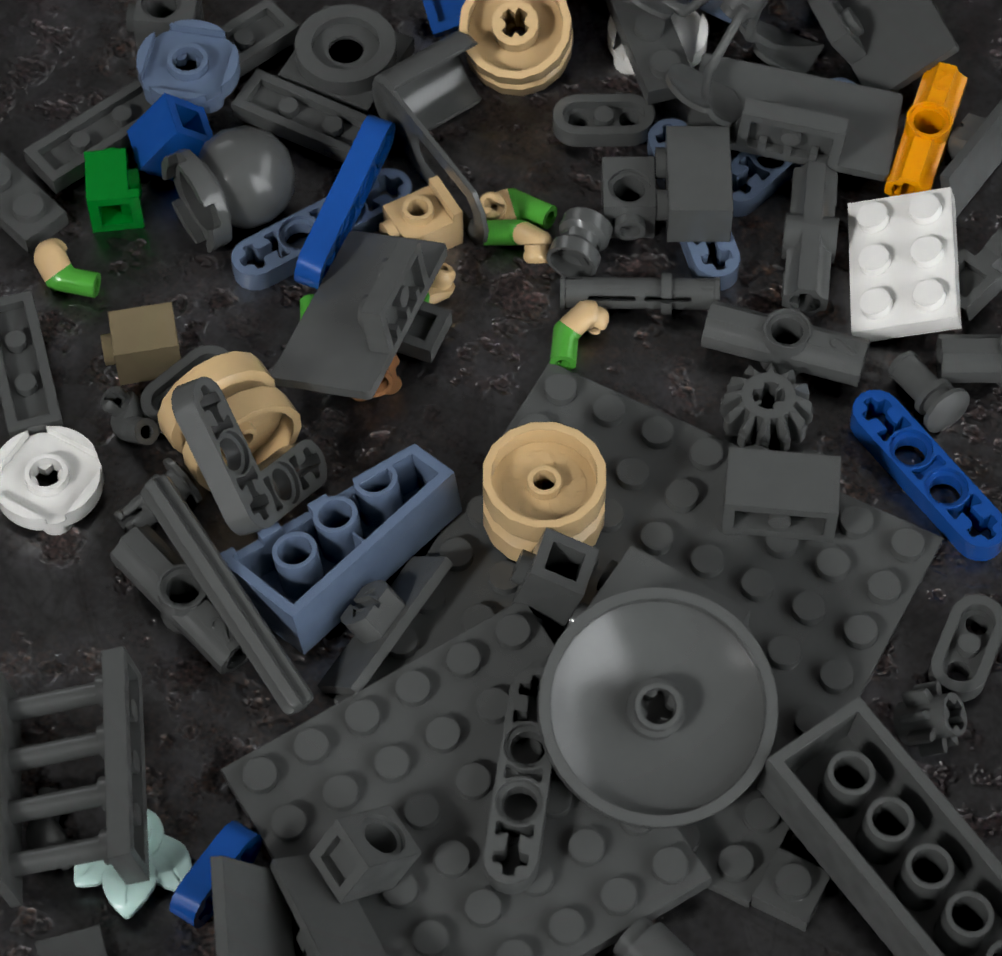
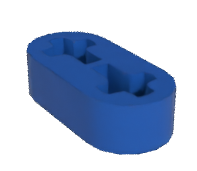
M236 820L228 823L218 833L176 888L170 902V912L194 928H200L206 924L214 915L210 857L226 856L253 864L262 844L261 836Z

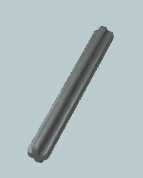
M163 474L148 480L141 490L142 498L284 714L292 716L303 711L314 699L313 693L170 477Z

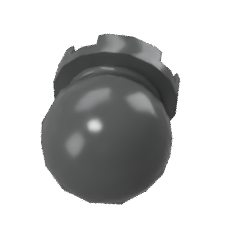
M247 125L221 130L204 143L198 157L191 150L182 148L165 156L161 162L163 180L173 178L180 197L171 202L179 220L196 244L207 241L206 247L209 253L229 244L232 240V227L250 230L269 224L287 208L295 193L296 173L288 149L271 132Z

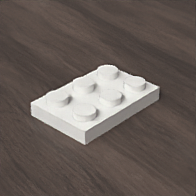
M946 187L848 203L852 335L873 342L961 329L956 211L952 188Z

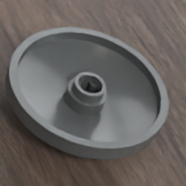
M667 587L631 589L612 595L589 607L565 629L547 658L538 687L537 721L539 734L549 762L558 777L580 801L592 810L609 819L634 827L649 829L681 827L706 819L729 806L750 787L761 772L773 746L777 729L778 696L770 664L756 638L736 616L724 607L708 598L681 589Z

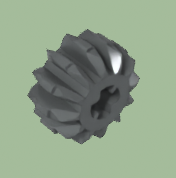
M772 362L763 373L758 372L749 365L744 371L743 378L732 376L731 381L727 384V392L721 398L720 413L722 418H724L723 429L726 436H738L737 444L740 448L757 445L767 449L774 447L778 451H787L790 448V442L801 444L802 440L806 437L807 426L812 422L814 413L812 402L809 401L810 391L808 384L795 383L796 376L793 369L782 375L777 374Z

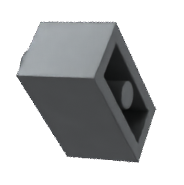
M666 126L665 147H655V179H665V189H657L656 220L666 221L667 242H730L733 219V191L729 126Z
M757 445L744 448L729 447L721 533L833 542L839 515L841 456L825 455L815 450L801 452L775 451Z

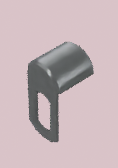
M455 31L375 76L372 83V95L379 117L395 123L393 142L425 183L429 185L428 179L436 176V174L423 158L419 139L466 196L473 217L470 218L459 205L463 211V231L476 246L487 242L489 234L486 214L477 191L429 133L434 128L477 105L482 99L473 87L460 58L461 53L478 43L470 35Z

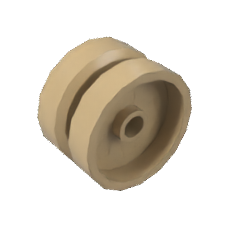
M465 0L461 7L459 32L470 35L478 43L465 51L468 64L484 85L501 94L525 96L545 90L562 76L572 56L574 39L572 19L566 0ZM515 30H522L525 34L520 36ZM515 31L513 36L509 37L510 33Z
M232 351L216 355L193 367L175 382L163 398L157 414L159 428L172 447L183 454L184 464L198 484L208 491L210 489L172 410L171 397L173 390L177 386L204 376L216 382L229 404L257 465L278 449L296 443L302 428L299 412L288 397L275 387L274 378L263 363L251 352ZM221 449V454H222L223 460H224V462H225L226 465H227V460H226L225 454H224L223 450Z
M531 422L509 430L492 444L483 462V526L492 544L510 560L517 561L523 549L532 553L546 527L592 547L596 544L604 526L606 463L593 441L578 429L557 422Z

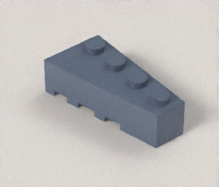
M415 443L352 478L354 485L335 496L328 497L325 493L307 504L309 511L283 526L276 522L271 527L257 532L259 539L237 552L232 546L220 553L268 627L303 655L341 622L340 617L350 604L353 606L357 604L353 599L363 586L376 580L386 581L462 512L455 472Z

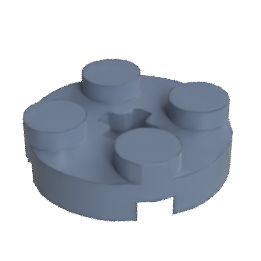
M186 19L170 23V31L163 32L157 37L155 36V31L147 36L139 47L136 66L139 82L148 103L153 105L164 93H167L197 106L204 107L206 113L216 112L223 107L224 98L232 93L240 77L238 49L235 43L232 44L226 39L224 30L207 21ZM188 60H194L197 64V68L190 71L176 68V66H185Z

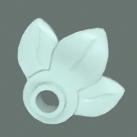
M147 809L149 881L126 885L112 864L106 865L103 860L74 866L75 886L78 888H89L103 884V890L108 902L124 919H130L136 914L154 891L156 884L166 890L175 892L182 879L192 868L191 857L186 846L182 842L165 835L160 818L150 809Z

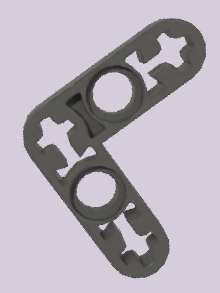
M200 377L181 384L173 390L171 403L175 419L225 522L237 535L245 536L271 527L320 488L326 481L327 464L319 446L308 439L278 449L257 465L223 392L211 378ZM221 449L223 450V452H224V454H225V457H226V460H227V465H226V463H225L224 460H223V457H222V454H221ZM299 467L300 470L296 472L294 468ZM273 480H274V482H275V484H276V487H277V490H278V494H277L276 491H275V488H274V485H273Z

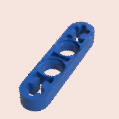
M370 114L363 121L301 249L294 272L295 282L314 289H318L347 235L352 231L388 156L395 134L396 126L394 122Z
M868 390L861 393L854 401L850 416V429L854 436L959 553L974 561H987L995 558L1002 549V513L893 395L882 390ZM866 412H870L873 416L884 414V425L877 418L869 421L866 420ZM888 432L890 437L885 441L886 433ZM903 446H913L922 451L925 459L916 465L905 464L896 457L895 451ZM938 484H947L957 490L960 498L953 503H941L932 497L930 489ZM967 508H970L969 516L967 517L964 513ZM972 526L977 531H983L986 528L990 530L989 540L982 534L972 537L970 535Z

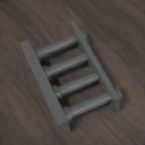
M124 646L101 651L102 674L96 675L94 682L19 697L0 671V895L11 908L23 906L22 876L103 860L106 865L112 864L126 885L150 880L142 674ZM98 704L103 709V724L96 727V732L21 747V720ZM97 755H101L104 760L105 776L98 777L95 784L22 798V771ZM102 807L106 812V828L100 829L99 836L22 851L23 822Z

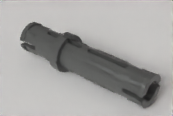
M662 272V277H580L561 275L560 309L573 308L579 301L593 300L597 302L598 306L606 309H661V315H672V310H709L714 300L720 302V277L672 278V272Z

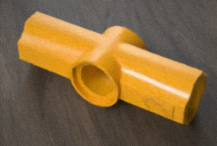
M939 62L931 70L923 73L913 105L906 115L904 131L885 184V194L896 196L932 190L940 164L946 156L949 136L968 82V78L959 72L957 66Z

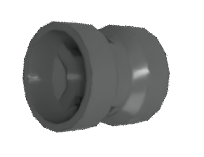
M574 207L568 209L564 213L559 225L561 236L556 237L552 241L547 252L546 259L549 266L560 275L594 277L601 261L599 252L608 246L612 236L613 228L611 223L602 214L589 208Z

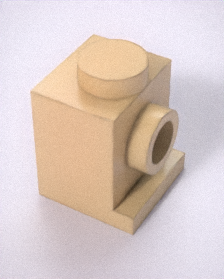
M438 175L428 179V186L382 206L383 222L379 223V231L382 235L445 243L447 250L463 243V211Z

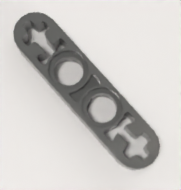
M540 666L529 667L520 671L513 678L509 689L484 846L485 876L494 889L505 894H519L527 890L535 882L540 865L554 769L549 762L546 752L538 762L533 764L520 763L511 754L513 746L524 738L536 739L542 743L538 723L528 721L530 712L527 696L531 695L533 687L539 686L543 667ZM518 793L531 796L537 804L533 815L525 820L509 818L502 809L504 801L509 796ZM508 835L520 837L518 845L520 863L527 865L517 866L514 875L503 874L502 864L495 862L505 861L509 848Z

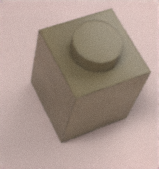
M172 302L108 311L110 333L100 334L105 366L116 365L120 386L152 381L181 359Z

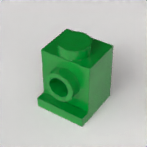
M111 147L103 150L85 151L86 202L93 233L145 228L141 204L142 187L139 168L129 169L126 148Z

